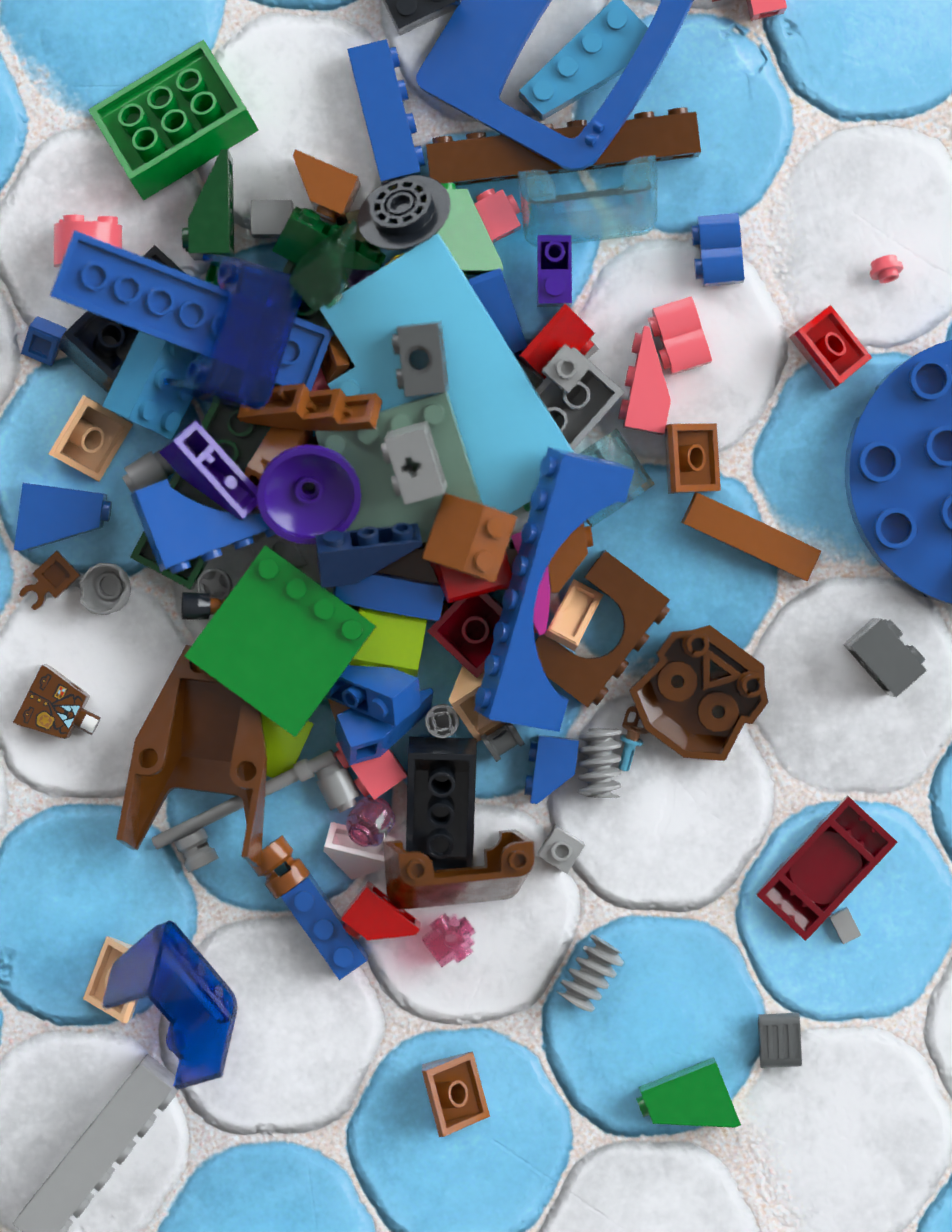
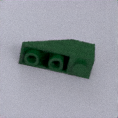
M297 206L290 215L272 250L291 262L306 268L379 270L386 257L379 247L372 245L368 241L361 242L350 236V232L344 227L335 224L330 225L321 220L320 216L313 210L308 208L301 209Z

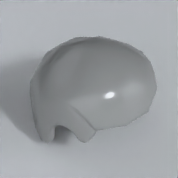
M99 563L90 567L79 582L81 587L80 602L92 614L109 615L120 611L127 604L130 597L131 585L129 577L123 568L116 564Z

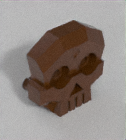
M711 625L693 630L671 632L656 651L658 661L629 689L645 730L683 758L725 761L744 724H753L768 704L764 665ZM710 660L726 671L728 675L710 680ZM675 675L682 676L684 680L683 685L679 688H675L671 684V679ZM717 705H721L724 708V714L720 718H715L712 715V709Z

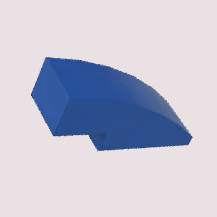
M377 572L357 584L335 586L333 594L349 605L440 621L444 600V592L439 583L407 579L403 576Z

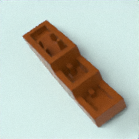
M304 383L247 389L244 392L237 418L240 422L299 430H371L376 428L383 401L377 393L346 396L341 388L310 391Z
M697 492L694 493L681 523L807 582L822 552L786 533Z

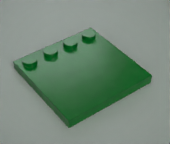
M265 545L184 657L296 737L377 626L331 592L321 588L320 584Z

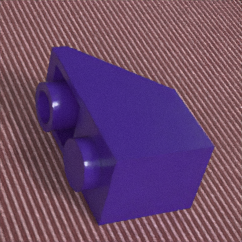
M537 235V307H562L564 304L571 307L572 235Z

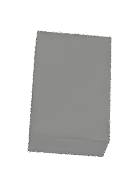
M847 907L829 916L842 944L861 936Z

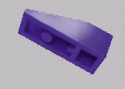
M197 420L183 429L159 451L181 478L239 520H242L258 505L257 487Z

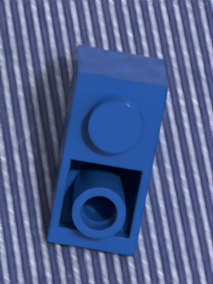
M538 734L537 742L531 741L528 761L535 762L533 775H526L524 795H530V803L538 804L575 775L579 746L578 739Z

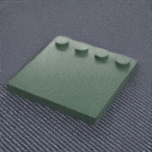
M448 392L437 393L380 411L375 429L315 431L319 446L331 449L343 456L354 468L360 482V508L353 523L346 529L347 531L359 530L368 526L375 528L387 527L402 522L409 524L418 523L422 543L427 542L443 494L405 505L402 495L396 496L391 479L392 476H395L392 463L387 464L385 462L381 449V444L385 443L384 438L387 432L424 421L428 422L447 483L445 493L483 504ZM409 457L406 465H412L413 469L417 470L420 462H413L412 457Z

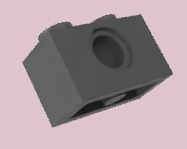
M436 321L398 326V334H392L393 351L395 355L400 354L402 367L396 369L398 389H404L405 397L447 392L449 390L442 322ZM414 350H423L427 353L429 363L426 368L420 369L412 364L411 354Z

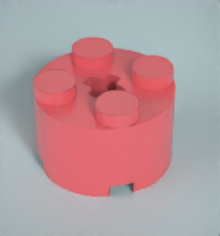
M63 215V219H60L59 223L54 224V267L58 268L61 266L74 230L122 249V225L118 224V217L99 216L97 221H84L83 215Z

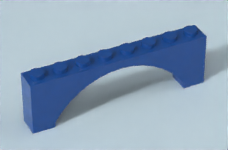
M548 447L546 456L540 464L541 474L537 488L531 496L529 517L527 523L522 528V542L518 556L515 557L512 564L513 574L509 588L503 596V609L500 620L494 628V641L491 652L484 663L485 673L481 687L475 695L476 705L474 710L489 720L560 732L569 700L557 693L553 688L537 654L533 620L538 588L552 557L576 528L600 510L616 502H626L634 470L617 462Z
M167 479L136 490L130 495L160 572L170 569L171 574L181 572L191 567L189 561L202 557L203 562L215 559L223 555L222 548L233 545L235 550L253 544L254 540L252 537L264 532L266 538L277 535L266 524L261 514H247L242 520H239L230 512L219 511L201 505L183 496L170 487Z

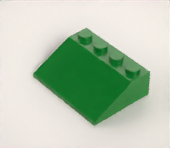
M204 39L88 109L143 201L219 155L221 149H229L259 131L246 106Z

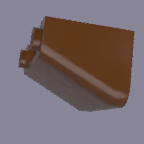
M516 829L499 831L500 839L497 844L492 848L484 849L485 866L434 870L432 861L421 852H406L403 842L400 840L385 841L383 846L388 899L400 909H414L512 898L518 893L534 865V841Z

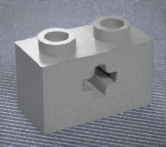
M424 421L387 432L384 438L385 443L381 444V449L385 462L387 464L392 463L395 476H392L391 479L396 496L402 495L406 505L445 494L447 483L428 422ZM409 457H412L413 462H420L417 470H414L412 465H406Z

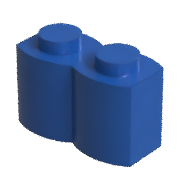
M739 213L698 216L697 225H691L693 246L699 245L700 259H694L696 279H702L703 287L744 283Z

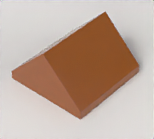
M717 423L667 424L665 428L668 494L721 491Z
M473 1052L422 1064V1074L439 1137L447 1136L490 1117Z

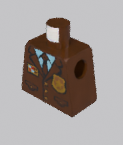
M43 664L13 723L67 739L71 736L75 727L93 735L101 717L84 709L90 698L87 692L50 665Z

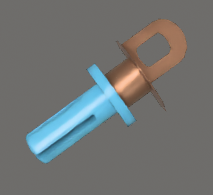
M635 706L627 709L622 727L628 730L626 735L623 734L620 737V740L625 742L618 766L622 771L630 770L636 746L643 745V740L639 738L640 734L648 733L644 728L637 727L640 717ZM635 712L634 722H628L629 713Z

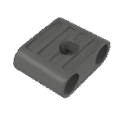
M799 1013L758 1014L760 1067L802 1066Z

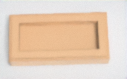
M573 579L545 636L575 651L603 594Z

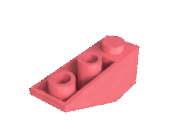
M644 326L642 333L635 332L631 352L637 353L635 367H628L625 386L631 388L628 400L622 399L618 419L624 420L623 428L664 435L671 399L650 327Z

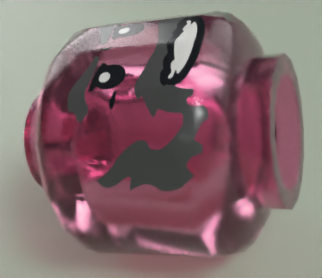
M364 797L358 801L349 813L345 823L348 836L355 844L361 847H376L383 843L393 829L396 820L395 814L386 800L382 798L374 800L372 797Z

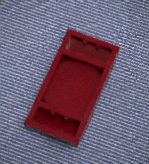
M846 796L815 827L806 840L775 870L756 895L806 941L898 842L849 796Z

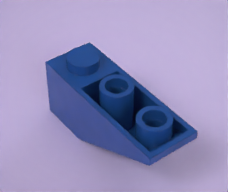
M348 665L326 695L328 699L392 726H397L421 707L419 678L390 667Z
M428 688L420 691L421 707L397 726H392L352 708L337 714L335 735L348 765L381 757L431 709L433 689Z

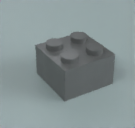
M873 618L843 645L888 696L897 697L927 671L922 665L925 658L913 645H904L899 639L903 633L890 619L887 621L886 619Z

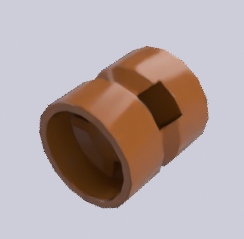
M283 835L262 849L261 867L250 864L258 876L266 877L265 886L275 899L288 892L310 874V871L300 858L292 857L293 848ZM284 863L288 870L281 876H278L274 869Z

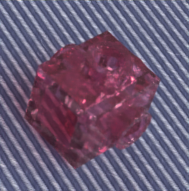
M444 913L429 924L432 930L422 936L423 943L440 966L444 967L453 959L456 963L461 962L473 952L471 946L475 944V939L472 935L476 931L465 916L459 919L456 913L450 917ZM448 934H454L457 940L448 942L445 937Z

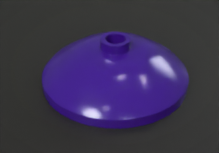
M303 445L285 450L268 463L259 479L257 502L262 518L277 535L294 543L316 544L315 535L325 534L328 531L334 530L344 532L353 523L361 504V487L354 468L343 456L325 447ZM307 482L315 485L311 490H306L302 486Z

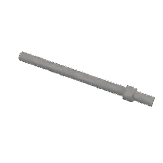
M331 749L310 760L305 758L293 764L294 768L266 781L265 797L298 780L304 782L314 777L315 772L337 762L333 750ZM235 796L152 837L155 848L158 850L244 808L243 800L241 797Z

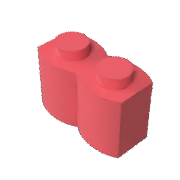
M692 296L652 309L653 317L648 318L653 337L660 336L663 349L658 350L664 370L670 368L672 375L712 362Z

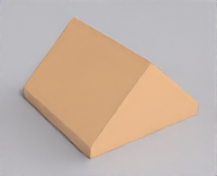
M83 395L48 454L100 482L133 424Z
M106 936L83 1000L120 1022L128 1023L133 1016L156 954Z

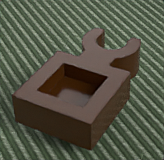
M56 551L32 573L38 582L35 585L31 584L23 587L19 595L25 597L30 591L36 592L38 600L31 608L37 610L45 604L46 595L49 592L54 598H58L81 574L59 551Z

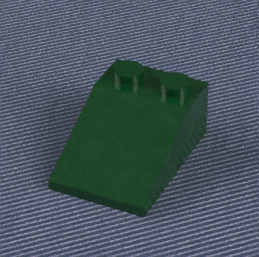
M221 149L188 217V228H182V247L185 248L186 252L194 260H235L233 158L228 149Z

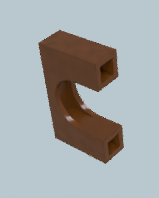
M606 550L602 552L584 578L618 605L623 617V632L618 644L603 656L584 658L571 653L558 642L545 636V634L538 636L535 640L537 654L546 676L587 708L591 703L597 706L609 691L605 685L612 675L616 679L620 677L629 665L625 658L631 650L634 649L638 652L650 637L645 633L653 622L659 625L670 611V608L666 606L670 601L669 598Z

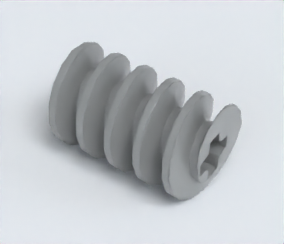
M590 728L589 732L579 735V739L588 742V746L579 749V753L588 756V759L578 762V766L588 769V773L578 776V780L588 783V786L578 789L579 794L594 798H620V796L611 793V791L621 788V784L611 778L621 774L619 768L612 766L613 763L621 761V756L612 752V750L622 747L621 742L612 739L613 736L622 733L621 729Z
M591 934L590 938L596 944L595 948L584 945L583 949L589 957L587 959L581 957L575 959L581 966V969L570 968L568 972L574 978L573 982L562 979L561 983L567 991L565 993L556 991L575 1006L589 1012H593L595 1009L589 999L601 1000L602 998L597 987L602 989H608L609 983L604 976L615 978L617 975L611 965L623 966L624 961L619 956L621 952L600 937Z

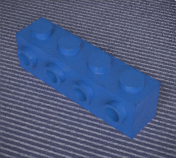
M387 39L347 49L381 185L402 176H421L420 167L426 164L421 145L414 147L411 134L417 133L413 113L406 114L403 101L409 100L405 81H397L394 68L401 66L396 47L389 48Z

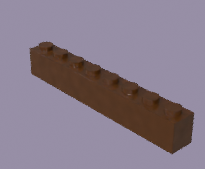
M687 107L667 110L668 115L654 116L652 111L634 114V119L625 121L614 139L592 166L577 171L699 157L701 146L697 113L688 112ZM587 120L569 121L565 128L554 129L553 124L543 125L567 138H575L586 127ZM475 132L466 134V140L453 141L452 136L433 138V144H426L430 178L439 183H454L456 186L577 172L554 164L502 134L486 137V132Z

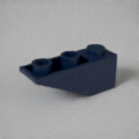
M402 522L387 527L375 528L368 526L359 530L344 532L334 530L328 531L325 534L315 535L321 588L357 584L422 546L418 523L409 524Z

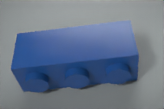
M311 874L281 896L339 980L368 960V955L358 940L343 928L344 921L341 920V916Z

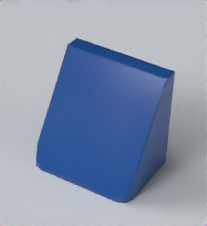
M36 317L29 325L21 354L52 367L60 350L58 347L61 338L67 331V328L42 317Z

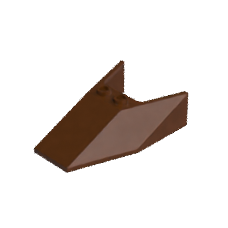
M186 645L135 739L116 840L131 850H138L166 797L175 788L241 797L243 800L247 824L241 857L253 866L261 867L267 773V751L261 712L184 657L191 645Z

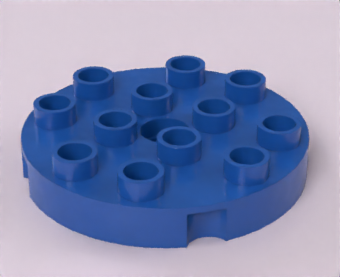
M952 340L934 345L907 359L886 375L875 387L876 391L869 399L861 416L856 418L850 433L844 470L845 489L852 519L870 553L893 577H899L914 589L924 593L925 597L952 605Z

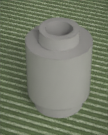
M160 450L154 454L150 451L124 468L127 474L122 479L131 493L163 480H169L168 476L174 473L171 465L159 453Z
M339 761L315 773L318 778L316 783L330 810L337 807L339 813L357 805L355 798L360 796V793L348 769L343 768Z

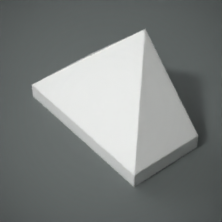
M335 822L330 823L323 851L351 880L385 869L383 843L380 844L383 841V834ZM380 835L381 841L378 842V846H372V843ZM386 836L383 842L396 841V837Z

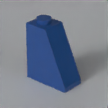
M501 268L468 279V282L517 361L520 360L519 357L527 348V344Z
M22 483L14 550L28 551L103 528L104 521L109 522L112 502L107 501V494Z

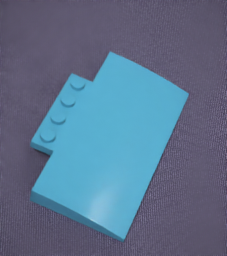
M439 233L319 307L356 366L328 383L329 388H341L346 396L377 393L383 401L380 411L434 395L426 394L405 397L404 389H398L396 369L402 367L400 354L395 355L393 351L392 334H398L397 327L401 325L442 322L449 390L447 392L483 505L511 514L531 501V496L537 488L541 474L540 464L546 456L548 447L574 453ZM414 350L411 354V362L415 367L423 369L427 367L429 357L423 350Z

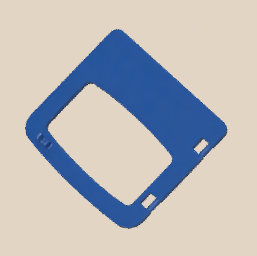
M461 0L460 5L456 8L417 73L416 81L419 87L429 95L554 164L571 171L584 170L592 166L614 139L654 78L694 0H661L641 43L608 97L582 132L575 138H567L500 100V94L516 60L552 0Z

